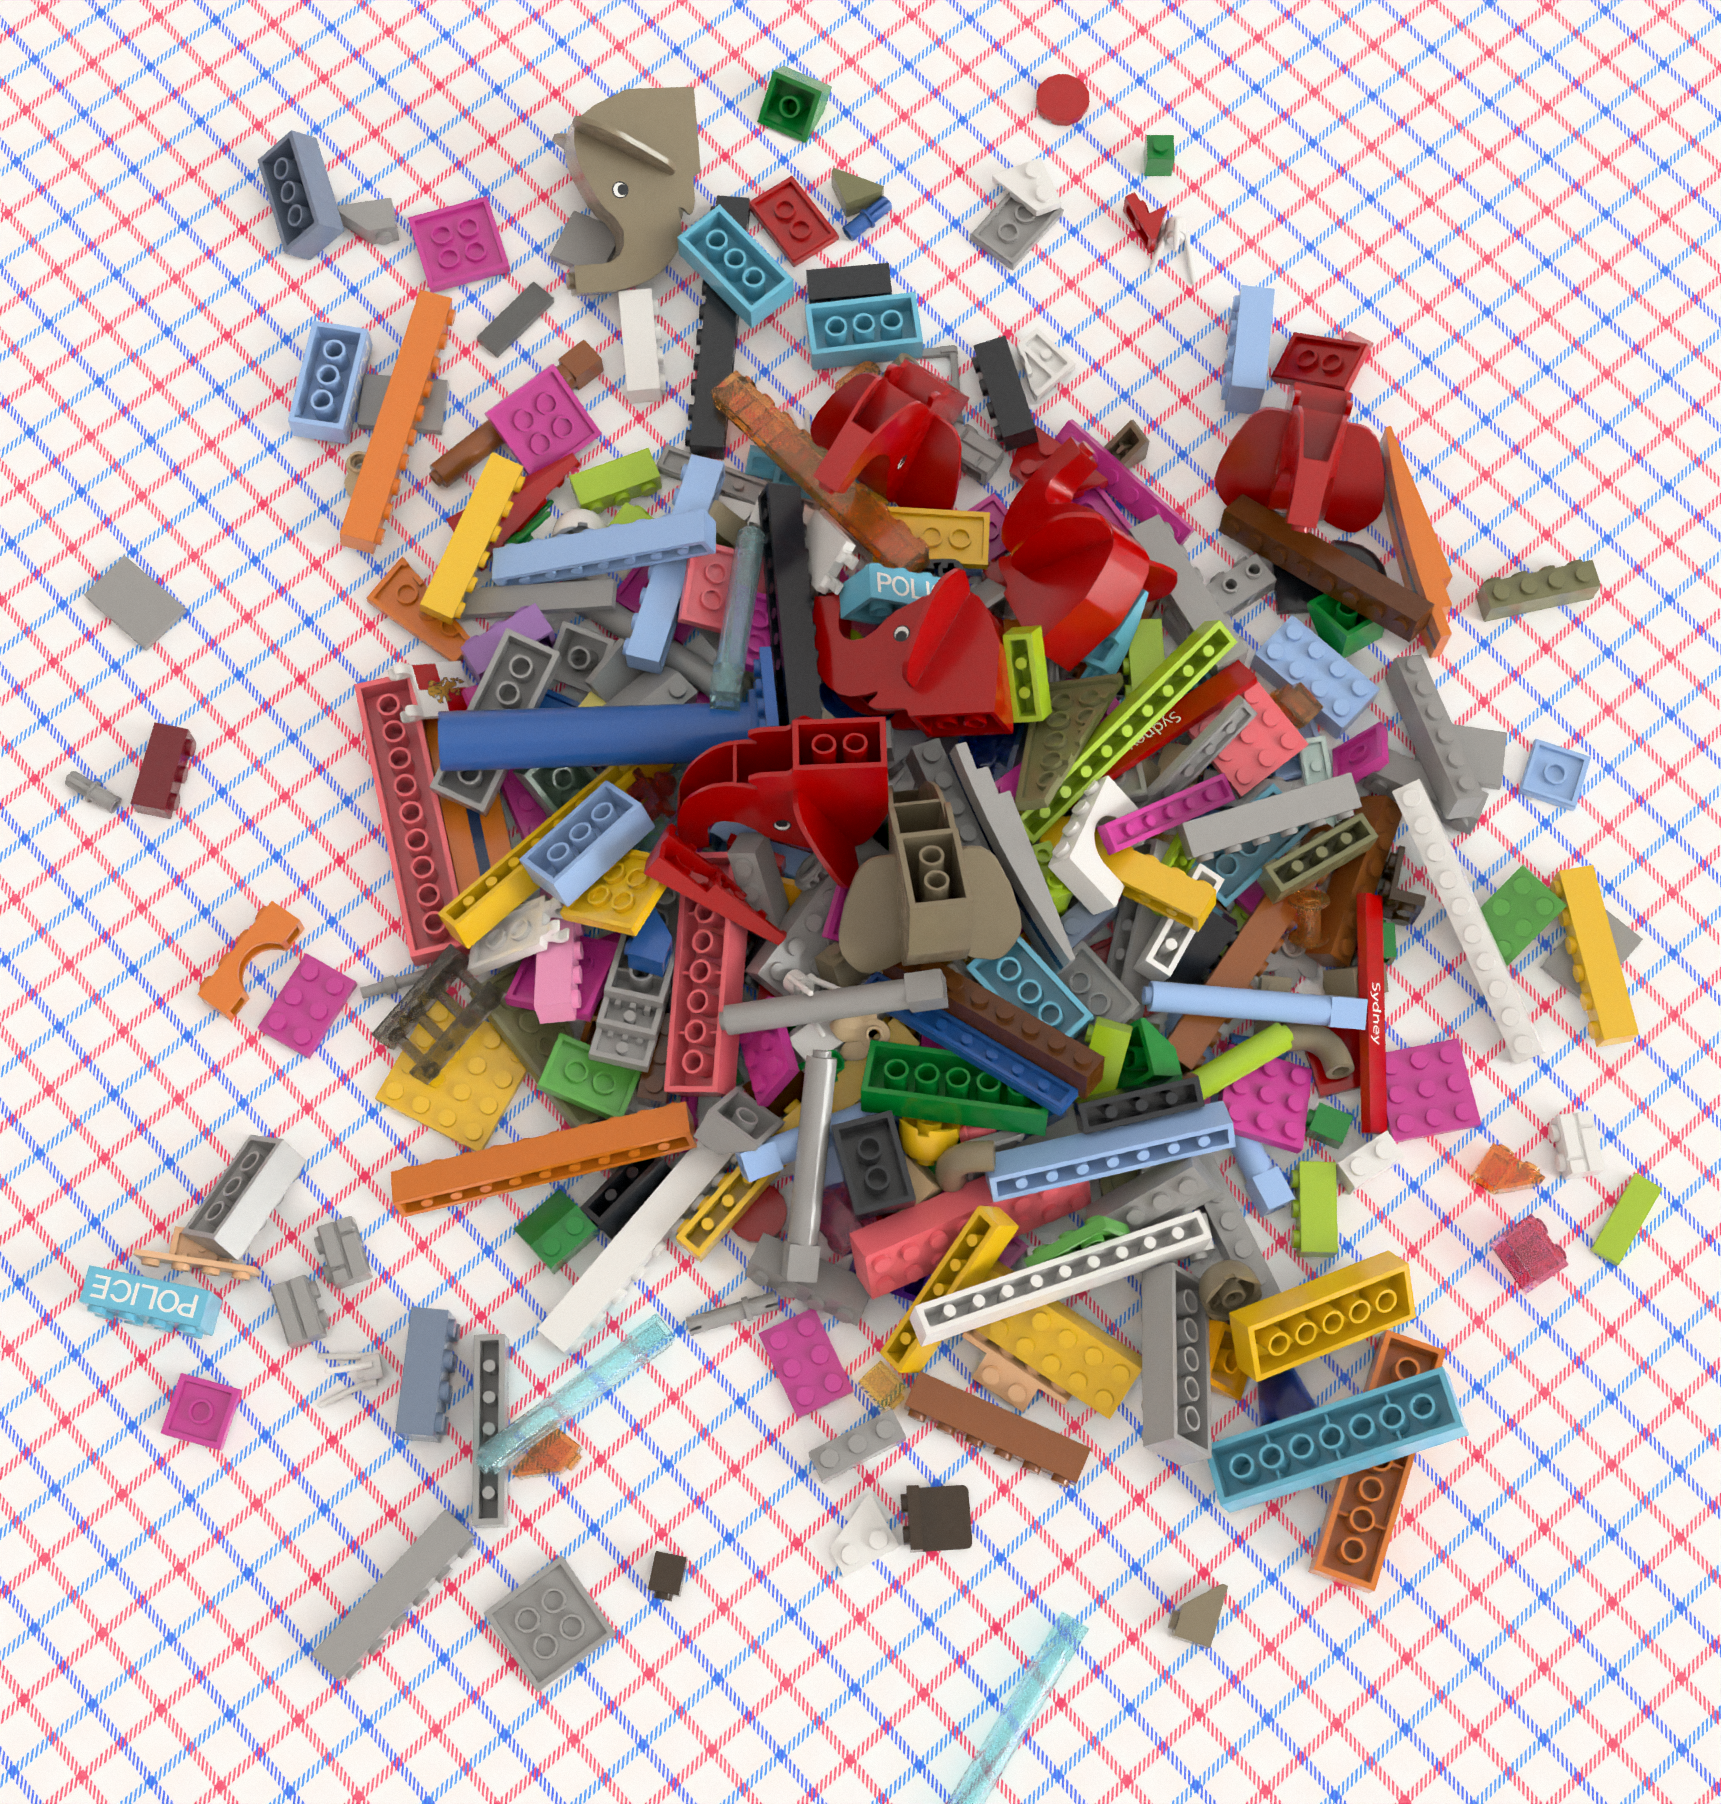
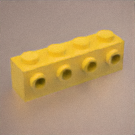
M739 1166L732 1174L730 1172L725 1174L717 1185L719 1187L712 1196H706L698 1205V1212L691 1220L687 1218L676 1231L678 1233L676 1236L678 1244L701 1263L779 1175L781 1170L752 1182L747 1181L742 1176Z

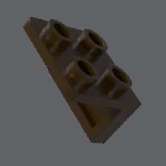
M1399 845L1395 853H1390L1388 862L1385 863L1381 879L1385 880L1382 889H1379L1377 895L1382 896L1383 918L1390 919L1396 925L1407 926L1409 924L1413 925L1423 910L1426 896L1397 889L1405 853V846Z
M919 1485L906 1486V1494H900L901 1513H907L908 1526H902L903 1544L910 1546V1553L969 1549L972 1546L969 1490L965 1485L919 1488Z

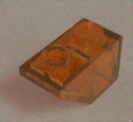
M1301 682L1292 686L1287 683L1280 690L1277 688L1269 694L1297 730L1305 727L1324 708Z
M1493 1143L1485 1151L1468 1179L1491 1194L1499 1195L1536 1188L1543 1182L1545 1176L1540 1173V1169L1536 1165L1528 1161L1522 1162L1514 1157V1152L1502 1144L1497 1146Z

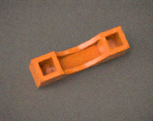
M271 901L268 906H263L258 911L255 917L256 921L250 929H245L239 935L234 949L222 956L218 963V969L212 976H207L199 987L200 991L197 995L201 1000L231 1022L250 999L243 982L244 972L249 962L258 954L268 950L287 952L305 929L298 918L274 901Z

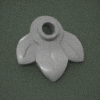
M1286 933L1281 936L1285 941L1275 955L1269 954L1265 960L1269 965L1264 972L1274 971V976L1292 978L1291 988L1297 984L1301 975L1307 978H1315L1318 965L1316 961L1304 954L1306 951L1304 939L1296 933ZM1288 943L1294 946V953H1290L1286 949Z

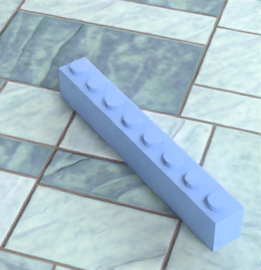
M691 454L689 463L684 464L681 470L680 489L676 488L673 494V511L667 514L686 513L691 509H705L709 514L714 500L718 501L726 477L724 462ZM687 559L649 566L648 579L650 580L647 588H642L639 598L641 608L639 613L635 612L631 621L633 632L631 638H626L623 645L622 654L626 656L628 667L661 675L678 624L677 620Z
M691 509L686 513L676 515L665 514L660 518L649 520L638 519L628 524H611L606 528L585 529L574 534H558L553 538H537L521 544L509 543L504 547L493 549L492 580L498 586L555 583L715 554L716 521L705 509Z
M1222 1100L1205 1104L1204 1107L1089 1134L1079 1133L996 1152L995 1172H985V1178L994 1203L1236 1147L1233 1121Z

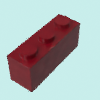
M154 722L130 802L137 813L171 819L173 811H177L180 804L179 790L181 784H185L188 777V767L186 766L189 757H193L196 750V741L189 729Z

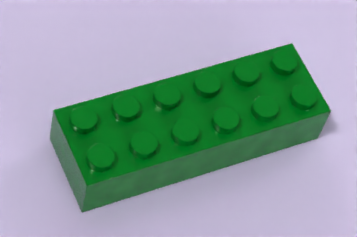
M870 1040L861 1086V1111L882 1113L892 1110L893 1116L1045 1136L1049 1114L1048 1109L953 1052L944 1049Z

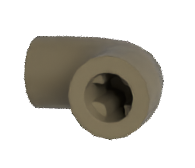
M1286 1022L1281 1024V1026L1285 1024L1294 1037V1040L1291 1041L1292 1049L1286 1052L1308 1051L1313 1053L1321 1061L1325 1075L1329 1079L1343 1078L1354 1071L1355 1066L1350 1052L1343 1040L1329 1028L1322 1025Z
M995 1141L963 1142L945 1150L938 1157L935 1168L939 1187L944 1191L955 1192L964 1187L968 1173L995 1172Z

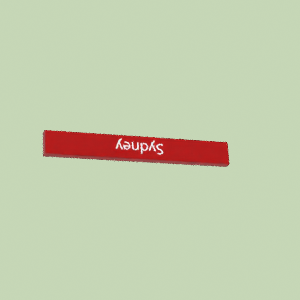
M1238 659L1183 696L1102 777L1108 775L1112 780L1116 779L1232 701L1238 694H1242L1257 684V676ZM1079 799L1069 808V810L1078 803Z
M1357 893L1358 996L1368 1000L1365 1030L1359 1029L1361 1132L1364 1134L1380 1135L1387 1130L1383 902L1380 895Z

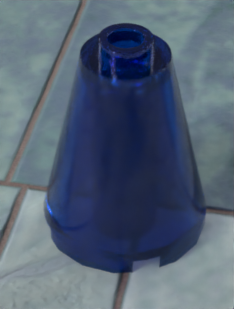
M1294 1367L1257 1382L1260 1427L1318 1408Z

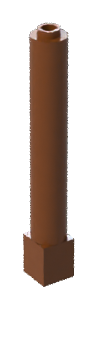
M584 339L558 359L559 365L556 366L571 390L576 388L578 391L604 371L602 358ZM487 420L430 464L431 472L429 476L438 487L443 485L448 488L503 445L504 441L490 421Z

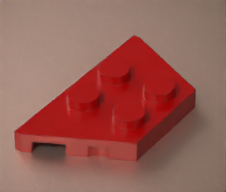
M1036 425L1039 442L1017 448L1009 469L1010 477L1021 486H1024L1036 470L1062 445ZM1094 470L1079 486L1072 499L1082 497L1085 491L1098 486L1100 489L1106 488L1109 485L1108 479L1097 470Z

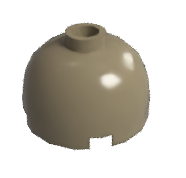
M1228 1259L1214 1263L1202 1274L1199 1280L1198 1295L1209 1317L1218 1321H1229L1230 1312L1260 1301L1262 1297L1261 1283L1249 1266L1238 1260Z

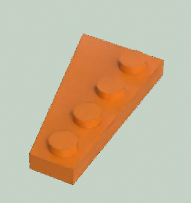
M402 556L366 597L367 602L448 661H461L464 657L460 647L464 645L470 636L455 618L452 625L420 611V603L428 587Z

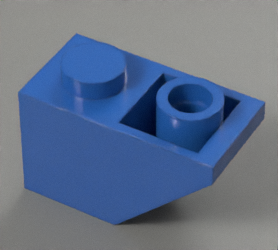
M654 907L638 934L634 938H628L624 954L628 955L629 968L663 977L673 953L671 934Z

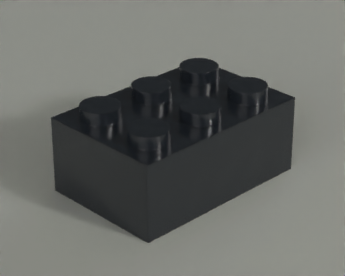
M892 1110L831 1125L830 1133L854 1222L915 1206L916 1197Z

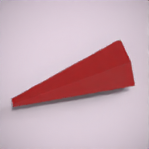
M573 452L526 477L520 492L514 491L510 501L514 502L508 518L502 516L498 525L502 527L501 533L496 543L490 542L486 550L490 553L488 560L493 556L494 548L504 547V542L515 531H521L547 503V495L555 487L560 488L565 483L563 478L574 466L579 468L581 464ZM464 510L446 519L453 532ZM486 563L484 569L481 568V567H478L481 572L484 571V570L488 567V566H487V563Z
M670 823L647 858L644 874L779 946L787 937V932L778 929L765 918L768 914L763 909L755 911L745 901L747 894L716 864H711L696 853L698 847L693 842L688 845L685 844L675 834L678 828Z

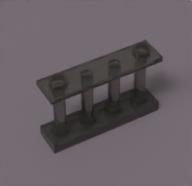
M451 943L371 1034L377 1041L393 1051L399 1046L416 1063L409 1073L426 1085L440 1074L442 1068L507 995L504 990L491 981H488L483 986L466 969L469 964V957ZM457 977L476 995L465 1008L446 992ZM437 1000L456 1018L445 1031L426 1014ZM417 1023L436 1040L425 1054L406 1037Z

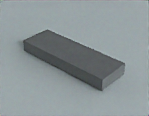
M533 281L476 337L477 342L498 358L554 303V297Z

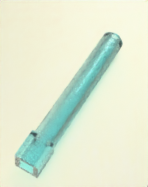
M754 526L739 529L736 536L717 657L713 665L709 689L710 709L740 711L744 687V672L766 539L764 532Z
M657 1313L627 1334L626 1339L477 1448L476 1464L484 1474L490 1472L492 1475H496L640 1366L644 1367L671 1347L676 1336Z
M1063 1611L1059 1613L1039 1650L946 1804H985L1090 1628Z

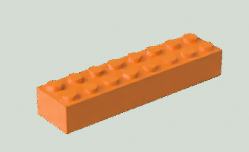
M1385 1330L1379 1337L1363 1393L1442 1367L1446 1350L1390 1330ZM1416 1453L1336 1479L1310 1563L1309 1573L1368 1594L1375 1591Z

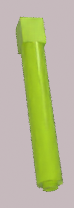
M1275 1022L1192 1071V1073L1199 1076L1203 1099L1209 1098L1292 1049L1291 1041L1294 1040L1290 1029L1285 1024L1281 1026L1278 1022Z

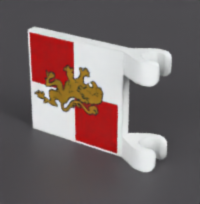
M461 661L419 664L396 662L392 665L393 669L388 670V676L391 681L410 677L418 705H407L405 711L400 712L403 723H412L423 719L438 718L439 711H462L468 708L462 695L463 689L468 688Z

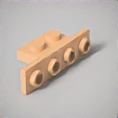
M174 1227L169 1254L134 1249L133 1253L135 1257L141 1260L142 1265L149 1267H159L160 1263L172 1264L171 1269L189 1272L190 1267L202 1269V1274L210 1276H220V1272L232 1273L231 1278L243 1281H250L251 1276H260V1270L255 1266L232 1263V1259L222 1258L185 1237L181 1233L185 1227Z
M975 1329L964 1332L961 1335L964 1339L987 1353L973 1374L972 1379L1020 1411H1025L1038 1389L1063 1405H1066L1072 1394Z

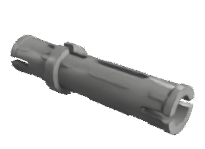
M773 1290L749 1299L745 1296L739 1302L685 1318L690 1335L694 1336L695 1334L744 1319L752 1321L754 1316L780 1309Z

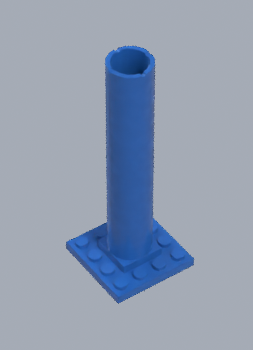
M771 646L759 647V659H753L754 677H758V679H755V682H753V689H749L748 702L439 711L438 748L440 770L472 771L689 764L700 754L715 745L726 741L750 739L748 737V730L779 726Z

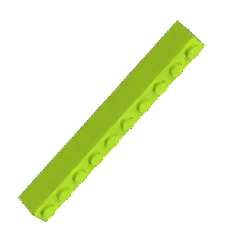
M1220 620L1204 621L1096 727L1047 808L1018 811L1031 844H1034L1085 794L1084 791L1094 779L1098 781L1237 643L1236 639Z

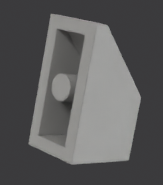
M392 198L337 206L343 226L372 245H386L393 241H399L396 213Z

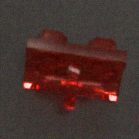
M637 767L632 772L636 781L626 789L628 795L640 803L648 797V800L642 805L652 822L661 814L671 818L676 814V811L666 796L669 797L674 794V788L677 784L676 778L670 772L662 773L661 771H657L654 774V778L646 777L642 769Z

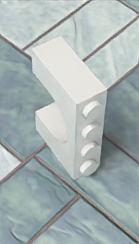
M1108 775L1100 778L1098 781L1094 779L1084 791L1085 794L1073 807V814L1063 828V835L1053 849V856L1048 864L1050 870L1093 915L1116 907L1125 887L1101 860L1095 845V827L1138 810L1137 806ZM1143 840V841H1141V842H1139V843H1136V844L1132 845L1131 847H1132V848H1135V847H1138V846H1140V845H1143L1144 842H1145V840Z

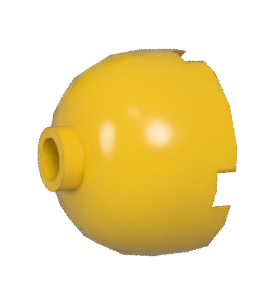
M907 1117L899 1119L898 1135L902 1149L908 1156L916 1159V1162L920 1165H934L935 1161L938 1160V1157L945 1150L958 1143L959 1124Z

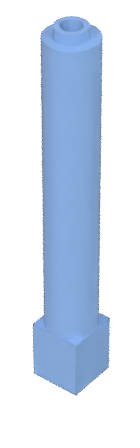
M1150 981L1148 987L1144 986L1142 990V1004L1146 1005L1148 1011L1322 1025L1365 1030L1368 1000L1358 997Z
M1167 1014L1168 1020L1164 1022V1025L1169 1033L1182 1014ZM1209 1046L1202 1054L1206 1057L1202 1065L1216 1058ZM1219 1092L1211 1096V1103L1218 1102ZM1234 1134L1236 1147H1232L1230 1150L1247 1181L1244 1187L1260 1217L1262 1218L1288 1206L1295 1197L1278 1166L1273 1167L1261 1142Z
M861 1102L839 1110L831 1115L830 1132L831 1125L878 1113L861 1111ZM893 1116L895 1122L902 1119L900 1116ZM799 1126L770 1137L756 1151L735 1153L742 1176L747 1181L752 1182L783 1170V1165L795 1161ZM831 1133L829 1134L828 1148L834 1146Z

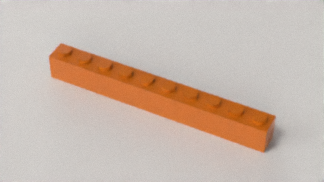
M419 290L340 530L341 546L374 554L377 545L381 546L383 544L386 529H383L385 520L390 521L394 504H391L393 495L398 496L402 480L399 479L401 470L406 471L410 457L407 451L409 446L414 447L417 438V430L414 429L417 422H422L425 413V406L422 404L424 398H429L432 392L433 382L430 379L433 373H438L441 358L438 355L440 349L445 350L449 334L446 333L448 326L452 327L455 321L456 310L452 309V298Z
M686 1101L674 1102L663 1107L640 1110L637 1113L622 1117H611L597 1123L581 1124L576 1128L552 1131L546 1135L534 1138H523L517 1142L505 1145H493L484 1150L464 1152L459 1156L435 1159L429 1163L417 1166H406L391 1172L392 1201L403 1218L697 1148L696 1138L694 1137L693 1116Z

